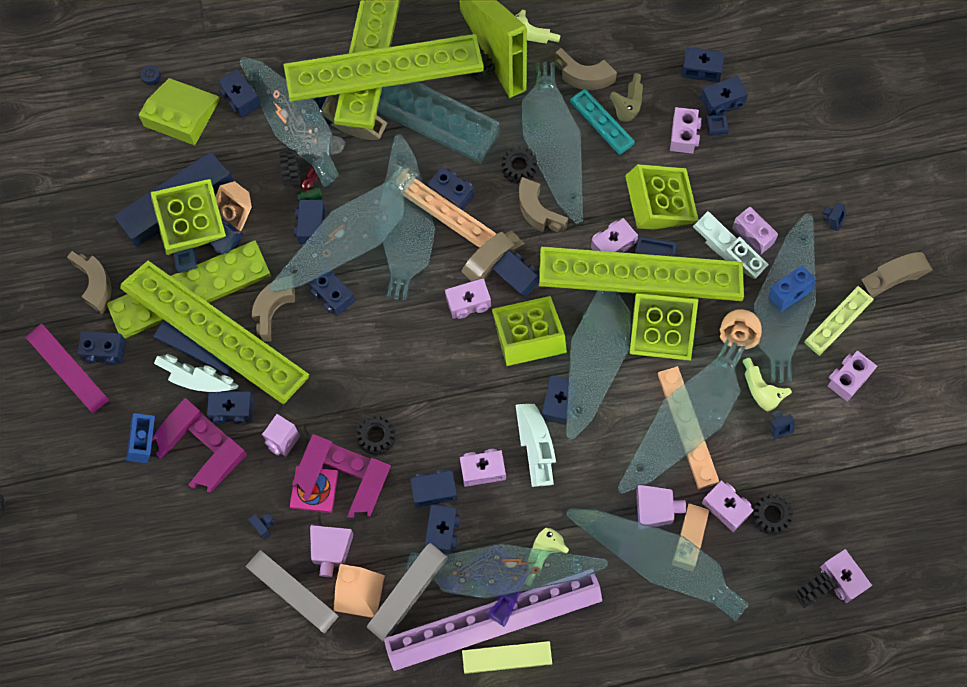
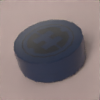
M150 65L143 68L141 78L145 84L154 85L159 82L161 74L157 67Z

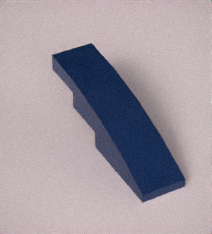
M163 320L153 336L156 340L193 358L194 361L210 366L220 373L228 376L232 370L229 365L165 320Z

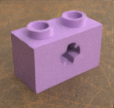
M624 218L620 221L616 220L608 226L607 230L604 232L600 231L592 237L591 249L593 251L624 253L637 244L638 234Z
M484 278L445 290L452 318H465L470 313L485 312L491 307V299Z
M276 414L262 434L266 440L265 444L269 446L268 449L278 456L281 453L285 457L300 438L295 425Z
M489 449L482 454L470 452L464 454V457H460L464 487L506 480L502 450ZM481 463H485V470H481Z
M721 480L703 499L702 504L734 532L751 515L753 509L747 499L740 498L729 483H724ZM731 502L733 504L732 507L727 508L725 504Z
M846 549L826 561L820 567L822 569L821 573L826 571L836 584L834 591L838 598L846 603L872 586ZM846 574L848 578L843 581L841 576Z

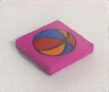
M296 466L295 475L297 473L299 466ZM321 470L308 501L302 497L305 492L298 484L293 487L290 508L332 513L338 470Z

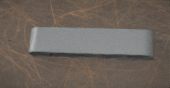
M429 543L371 619L367 628L383 642L384 638L390 637L448 557Z
M261 550L245 566L324 634L339 617Z

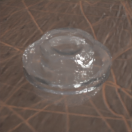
M332 136L326 143L327 150L332 155L342 152L345 146V141L338 136Z

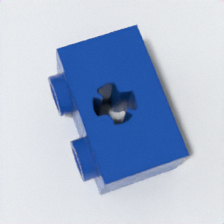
M801 265L770 286L768 298L782 312L813 291L816 279Z
M133 414L126 461L148 462L155 416Z

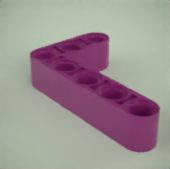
M42 323L25 336L93 414L109 401Z

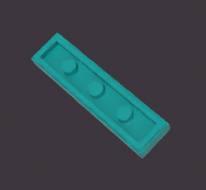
M583 89L570 99V103L619 155L634 145L635 141L586 89Z

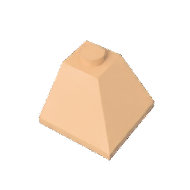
M235 181L220 185L215 196L220 216L242 231L252 208L249 192Z
M340 564L335 586L334 611L373 618L379 609L385 575L361 567Z

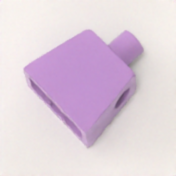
M638 485L636 490L638 530L670 525L674 521V513H686V501L673 500V491L671 489Z
M311 525V560L314 564L321 565L319 576L330 578L333 575L334 566L345 564L353 539V532L351 529Z

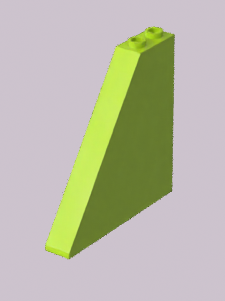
M459 0L460 11L472 33L476 34L481 49L484 50L485 54L489 55L488 58L492 59V63L495 64L494 72L508 97L511 98L525 92L527 75V27L497 0Z

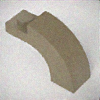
M562 48L555 52V64L562 70V79L573 87L598 90L616 82L617 72L605 60L596 65L584 66L575 62Z
M331 95L326 98L319 113L332 121V126L361 139L378 140L381 138L387 125L386 121L376 115L373 129L335 125L334 118L338 100Z
M522 177L519 185V205L524 218L531 226L541 232L548 226L555 232L561 231L564 233L567 228L568 218L545 209L538 200L540 184Z
M513 231L505 234L500 232L489 239L472 255L463 267L462 272L471 282L483 278L485 280L489 277L496 263L508 250L515 253L521 250L525 243Z
M72 251L67 258L75 267L89 277L88 288L81 297L89 306L103 314L108 307L107 303L111 299L112 286L110 278L94 256L88 259L83 254L77 255Z
M916 252L898 257L881 265L877 271L861 280L870 296L875 297L901 282L917 280L933 271L924 254Z
M292 276L278 279L267 285L254 302L252 318L257 323V335L261 336L263 342L271 341V320L277 308L283 304L295 302V282Z

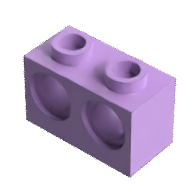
M675 107L670 151L693 153L695 146H699L700 135L696 134L697 129L701 127V118L698 117L699 110Z
M751 207L735 218L732 227L759 255L770 248L778 236V233Z
M858 350L853 356L849 354L842 362L844 365L842 369L838 370L836 368L829 377L831 382L828 387L847 402L877 367ZM856 364L860 366L861 371L855 370L853 368V365ZM840 379H845L849 385H843Z

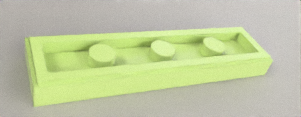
M857 286L804 343L820 356L873 301V298Z
M550 641L462 650L464 674L552 665Z

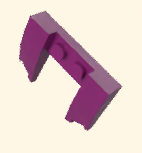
M185 398L153 435L152 442H157L160 451L156 452V455L161 459L188 431L197 437L214 454L188 485L193 489L196 488L197 484L207 486V492L211 493L247 454Z
M313 434L292 486L295 487L298 484L305 492L302 497L308 501L323 466L327 465L362 480L347 517L354 518V513L367 512V516L371 517L391 465L374 458L369 459Z

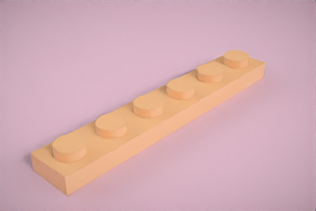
M404 170L391 184V187L479 248L496 235L495 232Z
M674 367L658 372L661 386L698 490L718 484L719 479L679 368Z

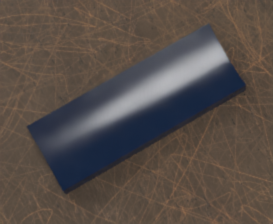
M210 151L114 215V218L133 244L138 247L160 232L151 200V192L210 179L214 194H217L220 185L234 182L231 173Z

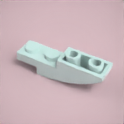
M709 211L693 226L707 240L705 243L726 261L743 262V273L751 278L756 279L769 265L742 238H736Z
M170 354L157 356L154 364L171 372L169 381L189 389L220 392L237 389L238 387L237 384L233 383L231 377L226 375L220 376L215 373L216 370L207 365L194 368L189 364L177 362L178 359Z
M535 404L516 405L520 441L521 446L527 447L532 487L554 485L551 463H555L556 459L545 421Z

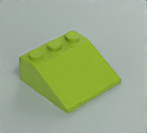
M169 78L147 99L138 116L144 127L196 145L220 97Z
M638 164L625 175L637 229L654 230L693 224L699 221L686 168Z
M210 179L151 192V200L166 255L195 248L226 237Z
M636 293L630 354L691 361L698 298Z
M551 296L492 309L507 366L567 353L565 334Z

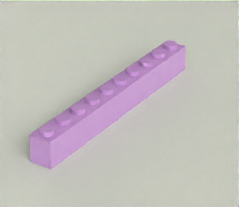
M592 569L520 593L505 627L488 616L487 612L497 603L496 601L384 638L392 668L396 671L602 602L600 585Z

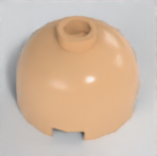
M739 309L731 311L722 321L720 338L732 348H735V345L745 346V349L753 348L760 341L762 333L761 322L754 313L748 310Z

